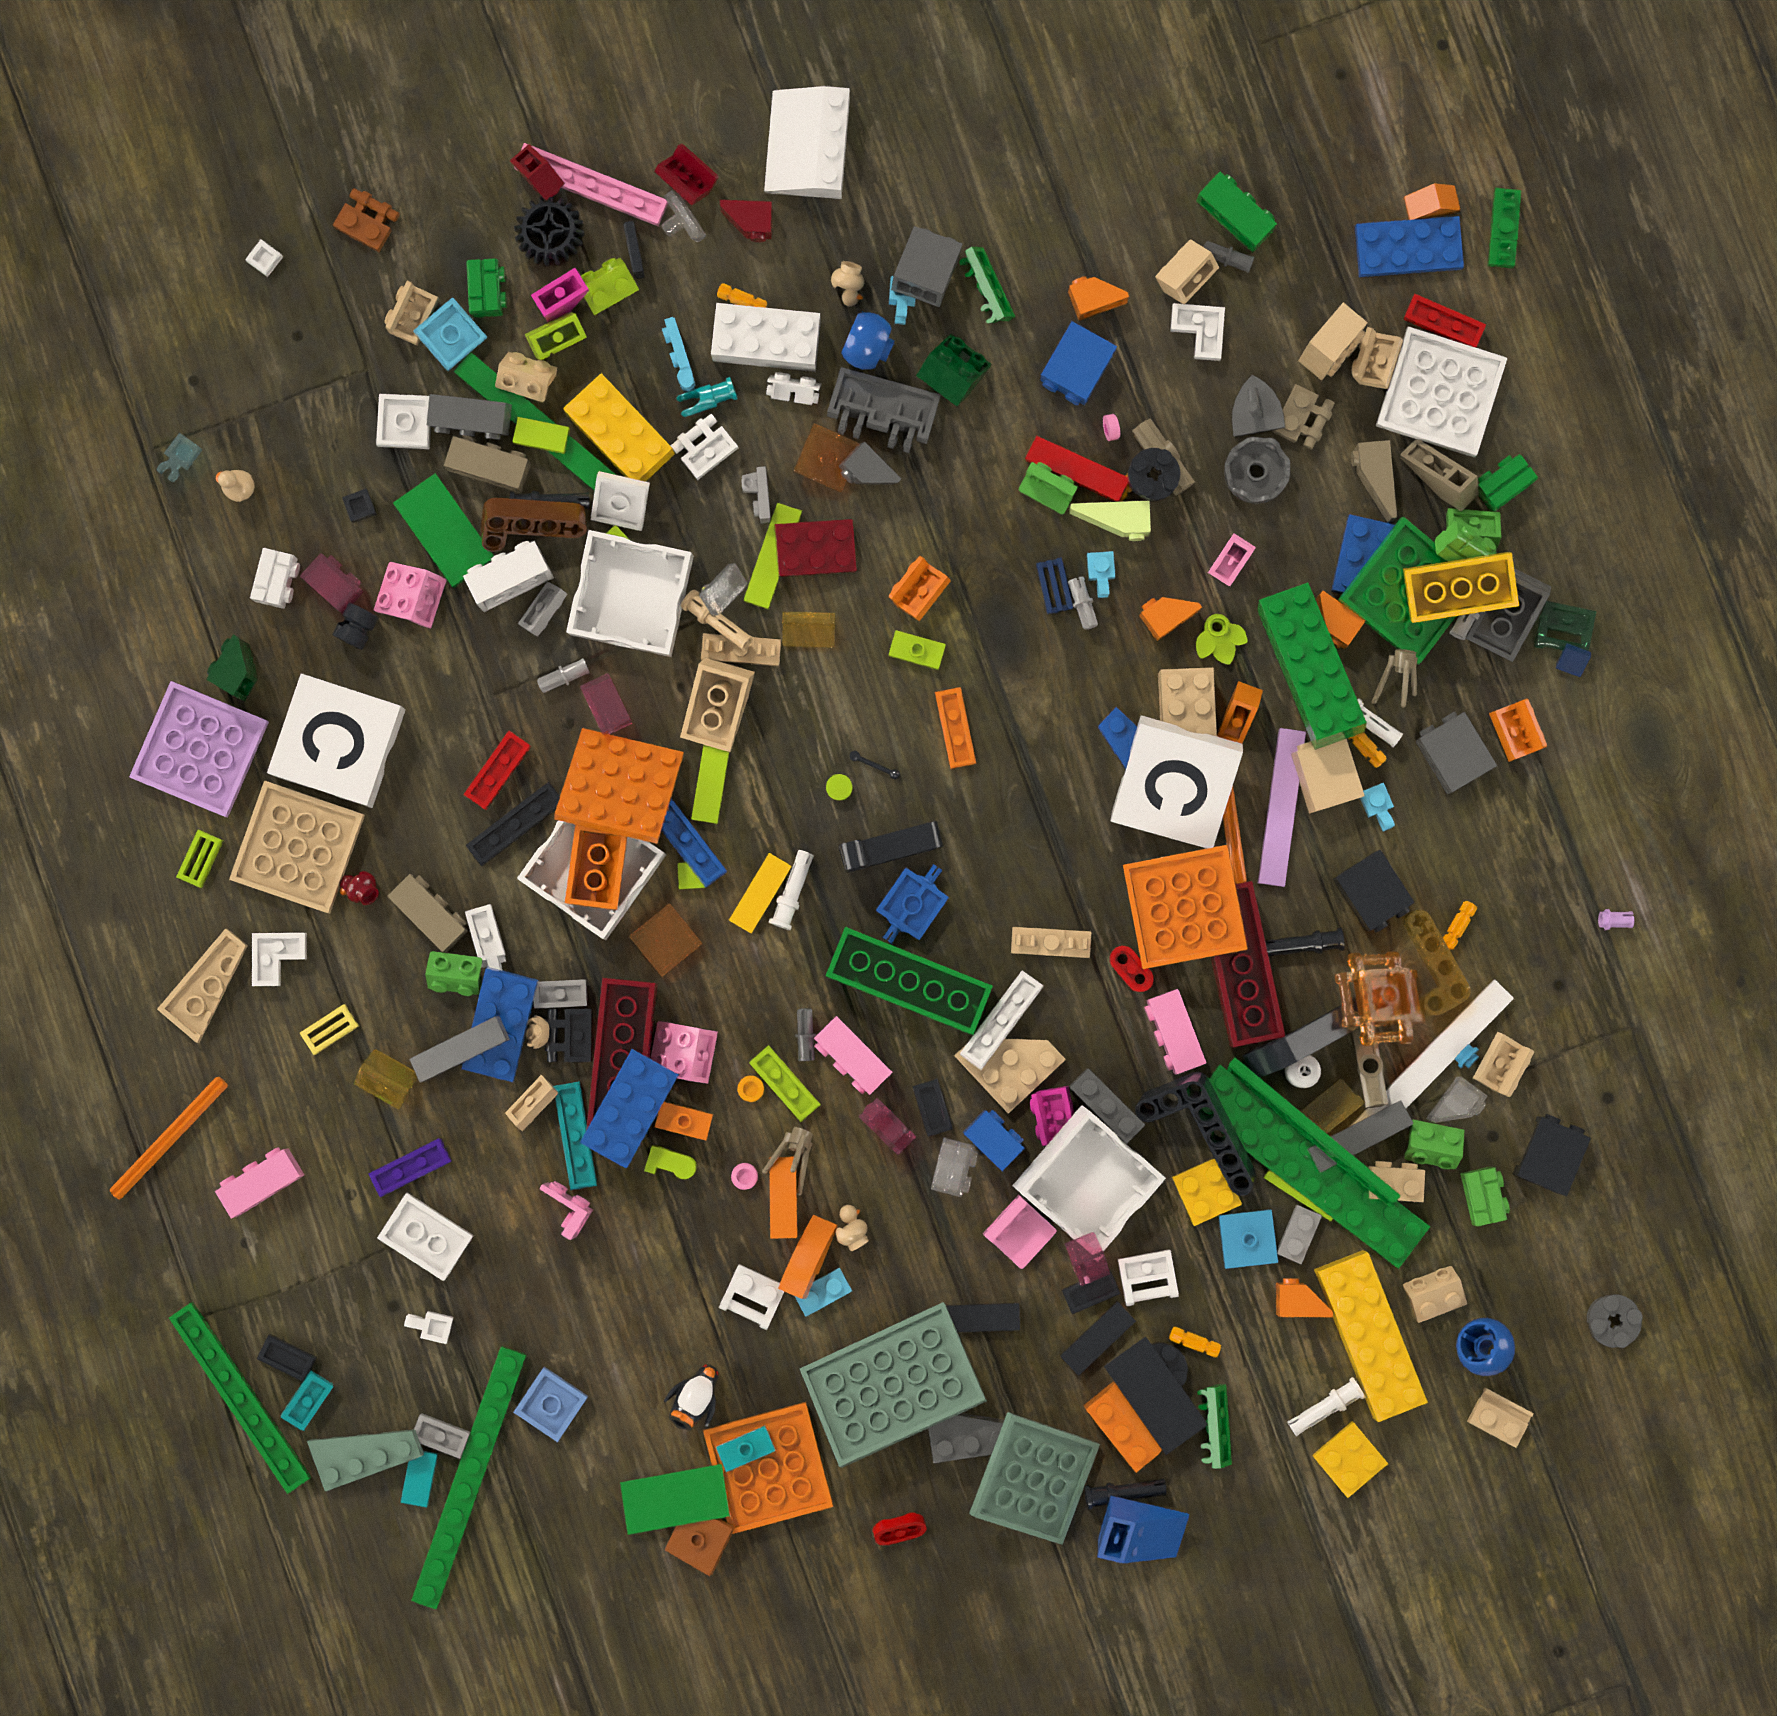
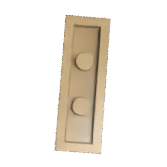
M703 633L701 660L709 658L719 662L779 666L781 639L753 637L751 645L743 651L723 635Z
M1012 927L1011 953L1090 958L1091 932Z

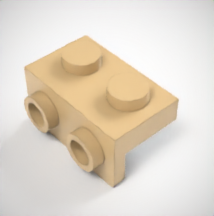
M407 281L405 286H401L397 292V303L394 309H390L386 315V329L390 334L418 346L420 339L413 331L434 313L440 299Z
M1367 327L1366 334L1359 343L1360 352L1358 358L1352 364V374L1355 380L1361 385L1388 389L1403 344L1402 338L1376 333L1373 328Z
M508 352L499 364L495 386L502 390L544 402L548 387L556 377L557 367L543 360L536 361L526 358L521 353Z
M1497 1032L1473 1079L1499 1094L1510 1097L1517 1088L1525 1069L1530 1064L1534 1051Z
M1376 1161L1375 1166H1368L1373 1173L1401 1195L1398 1199L1399 1201L1424 1202L1425 1170L1418 1169V1164L1402 1163V1168L1391 1167L1392 1162ZM1369 1191L1370 1199H1379L1371 1191Z
M1452 1266L1438 1269L1433 1273L1415 1278L1403 1284L1404 1290L1409 1297L1414 1317L1418 1323L1467 1305L1461 1280Z

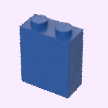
M1071 321L1044 368L1040 381L1043 382L1042 385L1049 391H1059L1066 395L1065 398L1075 405L1081 403L1085 406L1115 354L1117 346Z

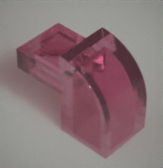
M878 1098L873 1103L867 1105L864 1112L859 1116L897 1155L916 1138L915 1134Z

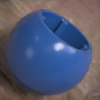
M871 312L858 313L841 352L843 358L852 366L863 370L876 368L879 359L886 362L895 341L888 338L892 330L890 324L878 314Z
M1492 1318L1474 1319L1461 1329L1457 1337V1355L1460 1362L1470 1372L1480 1376H1494L1503 1372L1511 1364L1515 1355L1514 1338L1509 1329L1498 1320ZM1494 1344V1349L1488 1355V1348Z

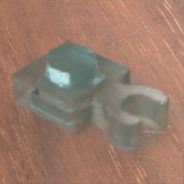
M179 433L164 452L169 457V460L160 463L157 471L163 474L167 468H171L172 472L167 479L174 482L179 476V468L182 466L188 470L202 449Z

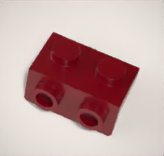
M682 143L677 146L672 156L659 163L654 170L665 183L671 186L691 205L708 196L719 178L712 169Z

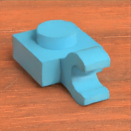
M891 276L889 304L896 305L895 324L905 325L907 306L914 307L915 298L891 290L894 277Z
M1113 551L1087 553L1089 581H1097L1098 598H1108V579H1115Z
M1384 783L1364 790L1365 796L1361 797L1360 800L1368 818L1376 815L1382 831L1393 828L1395 824L1387 810L1393 808L1394 805Z

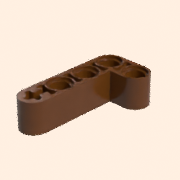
M491 498L483 506L481 519L482 546L491 552L504 548L507 534L579 538L587 531L585 508L578 503Z

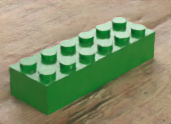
M1309 583L1260 599L1257 611L1314 750L1364 733L1367 724Z
M847 927L844 928L826 973L828 978L970 1035H973L993 987L990 984Z

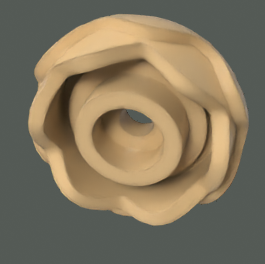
M535 1015L529 1019V1028L526 1030V1037L529 1040L527 1045L533 1047V1049L545 1045L549 1038V1024L544 1018Z

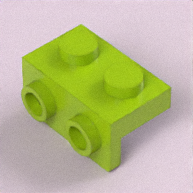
M611 258L602 264L601 269L595 272H586L581 276L589 289L584 298L594 315L639 290L621 258Z

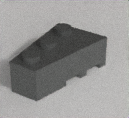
M960 1413L930 1427L929 1434L934 1463L992 1455L1004 1420Z

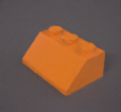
M575 824L565 896L566 904L618 910L627 845L626 836Z
M1114 1381L1084 1405L1086 1411L1135 1472H1138L1162 1451Z

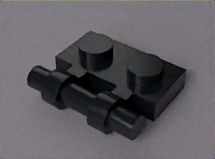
M547 1009L546 1021L549 1024V1038L544 1050L547 1051V1062H558V1051H565V1062H592V1009H565V1020H558V1009ZM558 1028H565V1043H558Z

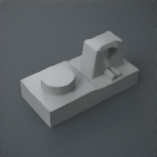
M756 467L757 472L742 475V488L744 493H757L758 501H753L754 516L760 517L761 524L770 523L766 467Z

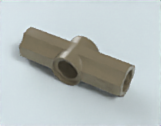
M1151 418L1145 420L1132 430L1131 433L1143 450L1148 448L1166 449L1176 458L1181 476L1177 488L1173 491L1175 495L1182 493L1194 484L1195 481L1180 461L1178 451L1169 440H1165ZM1153 468L1157 474H1161L1160 471H1156L1155 468Z
M1375 1026L1359 1027L1352 1031L1365 1108L1388 1105L1382 1070L1383 1063L1380 1059ZM1366 1061L1374 1062L1377 1065V1071L1375 1073H1367L1363 1069V1063Z

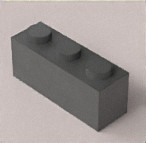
M429 394L426 425L435 427L434 432L450 434V429L460 430L459 435L475 437V432L485 433L484 438L500 440L501 435L509 436L512 404Z
M1086 1068L1069 1085V1088L1124 1143L1127 1144L1145 1126L1089 1068Z

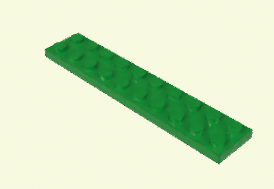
M1218 1065L1209 1077V1080L1245 1151L1399 1269L1430 1226L1398 1201L1391 1208L1380 1199H1370L1369 1190L1338 1164L1319 1173L1307 1150L1314 1144L1241 1083V1080L1221 1065ZM1202 1108V1110L1205 1113L1213 1114V1111L1210 1108Z

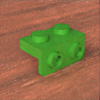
M1031 462L1026 476L1019 487V491L1063 515L1078 487L1074 485L1075 482L1065 475L1058 477L1051 473L1052 469L1041 462H1038V464Z
M430 952L425 974L428 989L440 993L446 991L458 992L464 996L479 995L482 986L480 977L483 963L482 958Z
M1412 1120L1414 1124L1410 1125L1409 1144L1405 1152V1159L1417 1164L1439 1166L1442 1169H1456L1463 1157L1464 1130Z

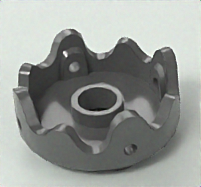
M1249 437L1232 448L1224 466V477L1228 488L1233 495L1247 503L1259 504L1273 500L1285 488L1290 476V460L1282 451L1278 441L1272 438ZM1252 465L1261 466L1264 472L1263 476L1260 478L1252 477L1249 468Z

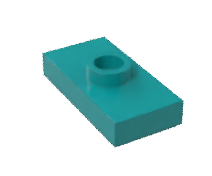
M766 1425L716 1446L726 1472L776 1451Z

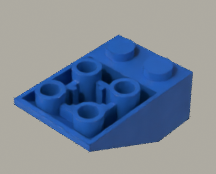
M1111 1496L1098 1538L1097 1558L1119 1563H1131L1176 1557L1189 1514Z

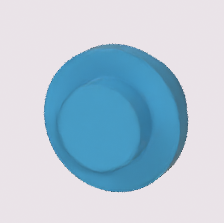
M1468 1044L1455 1058L1459 1063L1458 1067L1463 1068L1466 1066L1470 1068L1479 1058L1476 1054L1479 1049L1477 1047L1473 1048Z

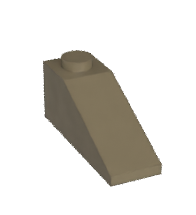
M1416 439L1400 454V458L1442 500L1462 512L1478 496L1477 475L1421 440Z
M1390 440L1358 443L1355 451L1351 452L1352 466H1356L1357 475L1387 523H1391L1397 518Z

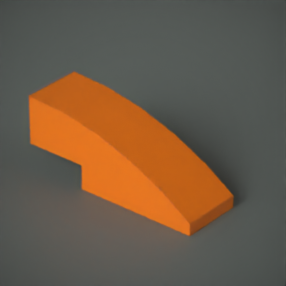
M778 1157L770 1168V1239L798 1237L797 1171L795 1170L794 1173L790 1171L794 1157Z
M815 1215L812 1216L789 1261L778 1289L798 1298L807 1299L815 1276L820 1272L838 1227L837 1224Z

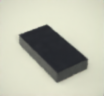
M624 222L625 224L623 225L634 278H645L634 222Z
M938 1079L912 1086L927 1136L952 1130Z
M1110 1268L1061 1289L1072 1315L1121 1294Z
M269 1334L257 1359L304 1381L317 1357Z

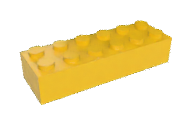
M1362 1250L1314 1269L1327 1304L1333 1311V1319L1362 1392L1366 1397L1365 1399L1373 1419L1380 1422L1428 1403L1369 1253Z

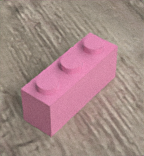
M1175 989L1146 1000L1148 1006L1144 1007L1149 1021L1154 1020L1157 1031H1154V1036L1158 1045L1164 1046L1167 1055L1163 1056L1168 1071L1173 1070L1174 1074H1179L1206 1064L1179 990Z
M837 1016L814 1038L818 1042L815 1045L818 1051L825 1057L830 1054L836 1060L833 1066L843 1076L848 1072L855 1079L851 1084L862 1095L865 1092L870 1095L892 1073Z
M277 1147L265 1155L267 1159L262 1163L258 1164L255 1161L242 1169L244 1174L235 1178L232 1175L220 1182L221 1188L215 1192L231 1219L240 1216L304 1176L289 1148L280 1150Z

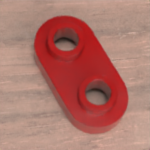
M1119 946L1112 950L1109 956L1110 965L1133 991L1144 992L1148 990L1153 984L1154 977L1149 968H1142V962L1138 955L1127 946ZM1120 954H1124L1127 957L1125 964L1118 962L1117 958ZM1137 974H1141L1144 976V982L1142 984H1137L1135 982V976Z
M907 1513L904 1516L884 1519L873 1527L874 1540L879 1545H891L918 1538L926 1532L924 1517L916 1513Z

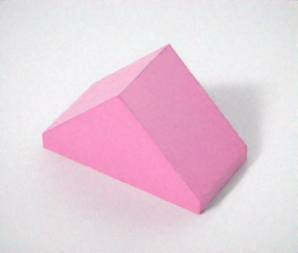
M1233 534L1208 573L1231 586L1256 547Z

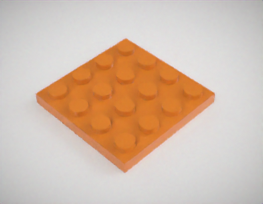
M582 728L554 819L658 844L684 752Z
M1228 845L1123 865L1143 969L1248 949Z
M806 1402L703 1430L712 1466L722 1464L730 1514L729 1517H726V1521L735 1527L732 1534L833 1507ZM766 1425L776 1451L726 1472L716 1446Z

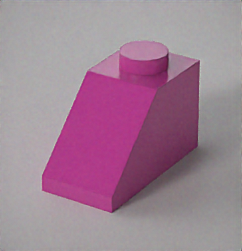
M576 268L531 296L546 321L550 322L569 313L589 292V289Z

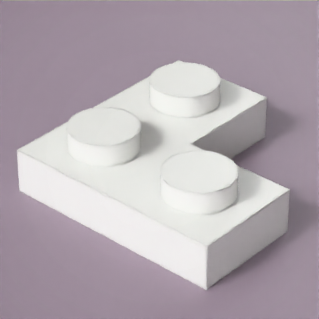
M1173 303L1170 331L1196 333L1194 359L1221 360L1225 307Z
M252 933V986H281V960L307 959V933Z

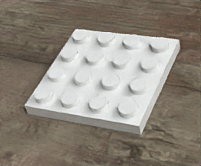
M1408 327L1376 426L1475 458L1507 358Z

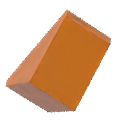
M1434 183L1404 197L1409 220L1428 219L1460 212L1454 185Z

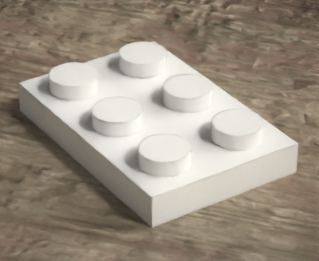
M406 1193L377 1238L439 1279L445 1281L474 1235L414 1196Z

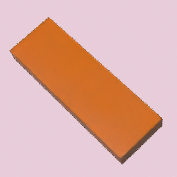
M961 687L935 692L950 769L975 765L976 759Z

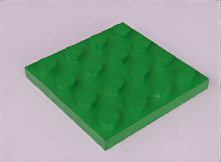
M1405 517L1399 519L1338 599L1342 604L1364 619L1367 625L1396 649L1415 651L1418 658L1417 665H1420L1456 617L1411 622L1403 569L1448 561L1436 554L1435 543Z

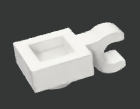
M427 1311L425 1318L408 1314L404 1326L422 1330L420 1338L447 1344L454 1317Z

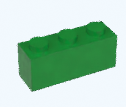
M1221 171L1204 187L1196 200L1252 253L1266 240L1277 225L1275 217L1268 210H1262L1255 204L1256 200L1250 193H1243L1237 187V182L1230 175H1224Z

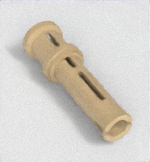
M690 591L683 599L681 608L684 611L689 610L698 617V621L701 624L708 623L743 651L751 645L753 637L717 611L716 605L712 602L708 603L701 598L698 591Z

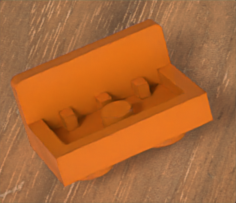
M919 556L915 562L910 564L902 579L893 586L889 598L898 608L920 621L951 580L948 576L929 565L923 557Z
M1528 699L1489 713L1509 762L1547 747L1544 734L1540 729Z

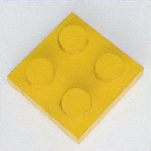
M1215 1158L1172 1177L1193 1226L1242 1205L1239 1196L1230 1189Z
M1353 1421L1312 1455L1347 1498L1388 1464Z

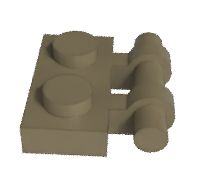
M1295 384L1283 408L1285 428L1272 430V432L1293 443L1297 441L1300 434L1306 437L1303 446L1312 450L1315 443L1319 442L1322 437L1321 431L1326 421L1330 420L1333 414L1331 410L1335 403L1325 399L1322 407L1315 405L1319 395ZM1309 414L1316 416L1312 428L1304 425Z

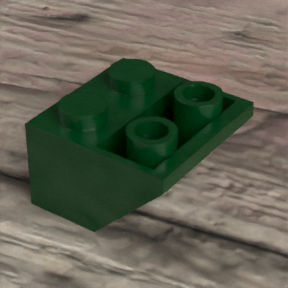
M951 333L929 353L916 376L958 407L973 391L992 364L982 354L975 352L967 346L961 338L955 337Z
M233 634L231 639L227 638L220 649L222 654L219 659L213 661L209 666L206 680L245 702L258 681L250 645Z

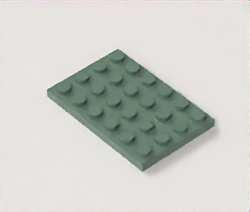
M944 1302L800 1368L840 1468L987 1401Z

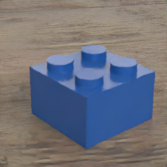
M984 1110L963 1133L1003 1171L1024 1149L1021 1145L1023 1139L1013 1129L1007 1132L1001 1126L1005 1121L995 1111L992 1110L988 1113Z

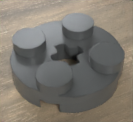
M1610 1294L1596 1299L1589 1307L1587 1323L1592 1337L1600 1344L1612 1348H1624L1632 1343L1640 1333L1642 1313L1629 1298L1619 1294ZM1618 1314L1621 1321L1620 1325H1615L1611 1328V1322L1608 1320V1317Z

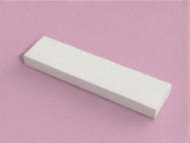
M1021 971L961 1051L960 1055L982 1070L1042 990L1043 985L1024 971Z

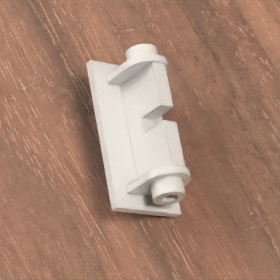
M776 372L775 376L770 375L767 382H771L773 385H768L766 395L771 396L772 399L789 401L790 393L795 392L794 402L808 405L818 404L819 393L814 392L815 390L819 391L821 383H816V379L810 377H801L800 380L792 379L789 374Z

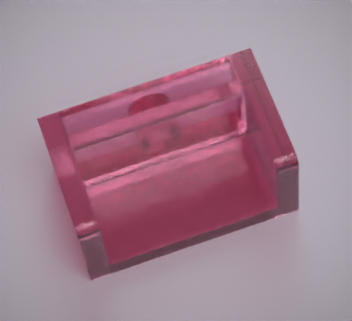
M609 673L580 686L603 735L611 734L632 723Z
M1094 1232L1065 1243L1071 1265L1081 1286L1110 1274L1105 1255Z

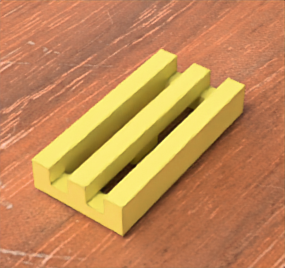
M343 1004L300 1032V1035L313 1055H316L358 1028L359 1024L354 1020L346 1004ZM343 1012L345 1017L313 1038H309L308 1035ZM349 1021L350 1025L315 1047L314 1043Z

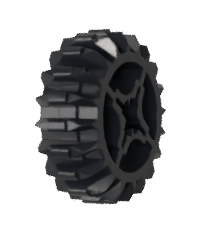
M540 196V204L535 205L534 201L530 200L531 209L528 210L522 207L521 211L525 217L517 216L516 220L521 225L514 226L515 232L518 233L515 236V240L517 243H521L519 246L520 251H527L526 258L532 259L534 257V261L538 265L544 259L545 266L547 267L550 266L551 260H554L556 266H559V258L562 257L566 262H569L568 253L577 254L574 246H582L583 243L579 238L585 235L584 230L579 229L584 226L583 220L578 219L580 216L578 210L572 211L573 205L571 203L564 206L563 198H559L555 203L553 196L548 198V202H545ZM545 214L541 222L533 223L538 217ZM555 214L564 217L570 223V228L557 224L554 217ZM551 222L553 230L550 232L549 238H547L545 232H548ZM529 235H535L536 238L543 239L544 249L535 246L530 241ZM566 239L563 244L554 248L558 240Z

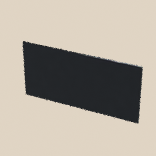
M1146 1336L1104 1366L1165 1455L1208 1425Z

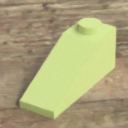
M1149 501L1071 504L1069 508L1070 514L1118 536L1129 537V541H1142L1151 532Z

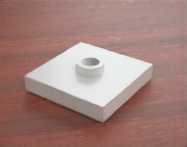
M379 394L376 445L378 447L430 449L431 426L426 425L429 396Z
M599 471L596 478L591 520L642 531L650 483Z

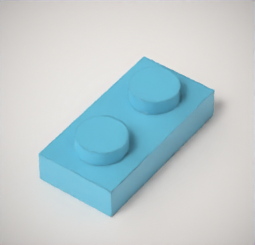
M839 1267L815 1280L807 1299H801L796 1296L795 1298L806 1317L852 1292V1289Z

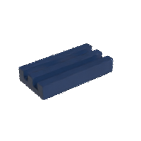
M1062 557L1056 560L1036 563L1047 615L1073 609ZM1056 565L1058 567L1063 594L1066 602V605L1063 606L1061 604L1056 577L1053 569V566ZM1043 568H1048L1056 603L1054 608L1051 607Z

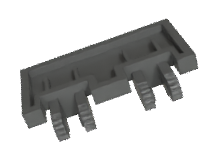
M841 367L827 411V417L838 419L840 409L844 410L838 428V434L844 435V432H846L849 417L858 419L853 431V438L855 439L860 438L866 417H868L867 428L888 433L890 423L894 425L888 448H894L898 432L903 431L908 433L904 441L903 452L909 453L916 430L918 431L916 441L927 444L941 395Z

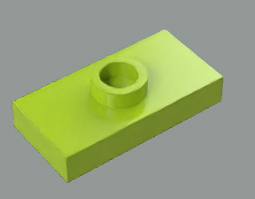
M895 630L889 657L939 670L946 644Z

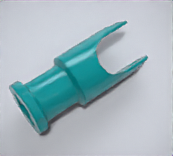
M730 377L726 378V381L713 386L708 384L683 393L676 398L679 402L691 398L700 399L694 407L682 411L681 415L684 417L717 407V403L731 398L733 400L738 399Z

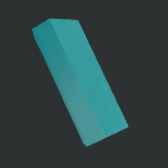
M423 1451V1456L408 1462L401 1503L427 1508L438 1453Z

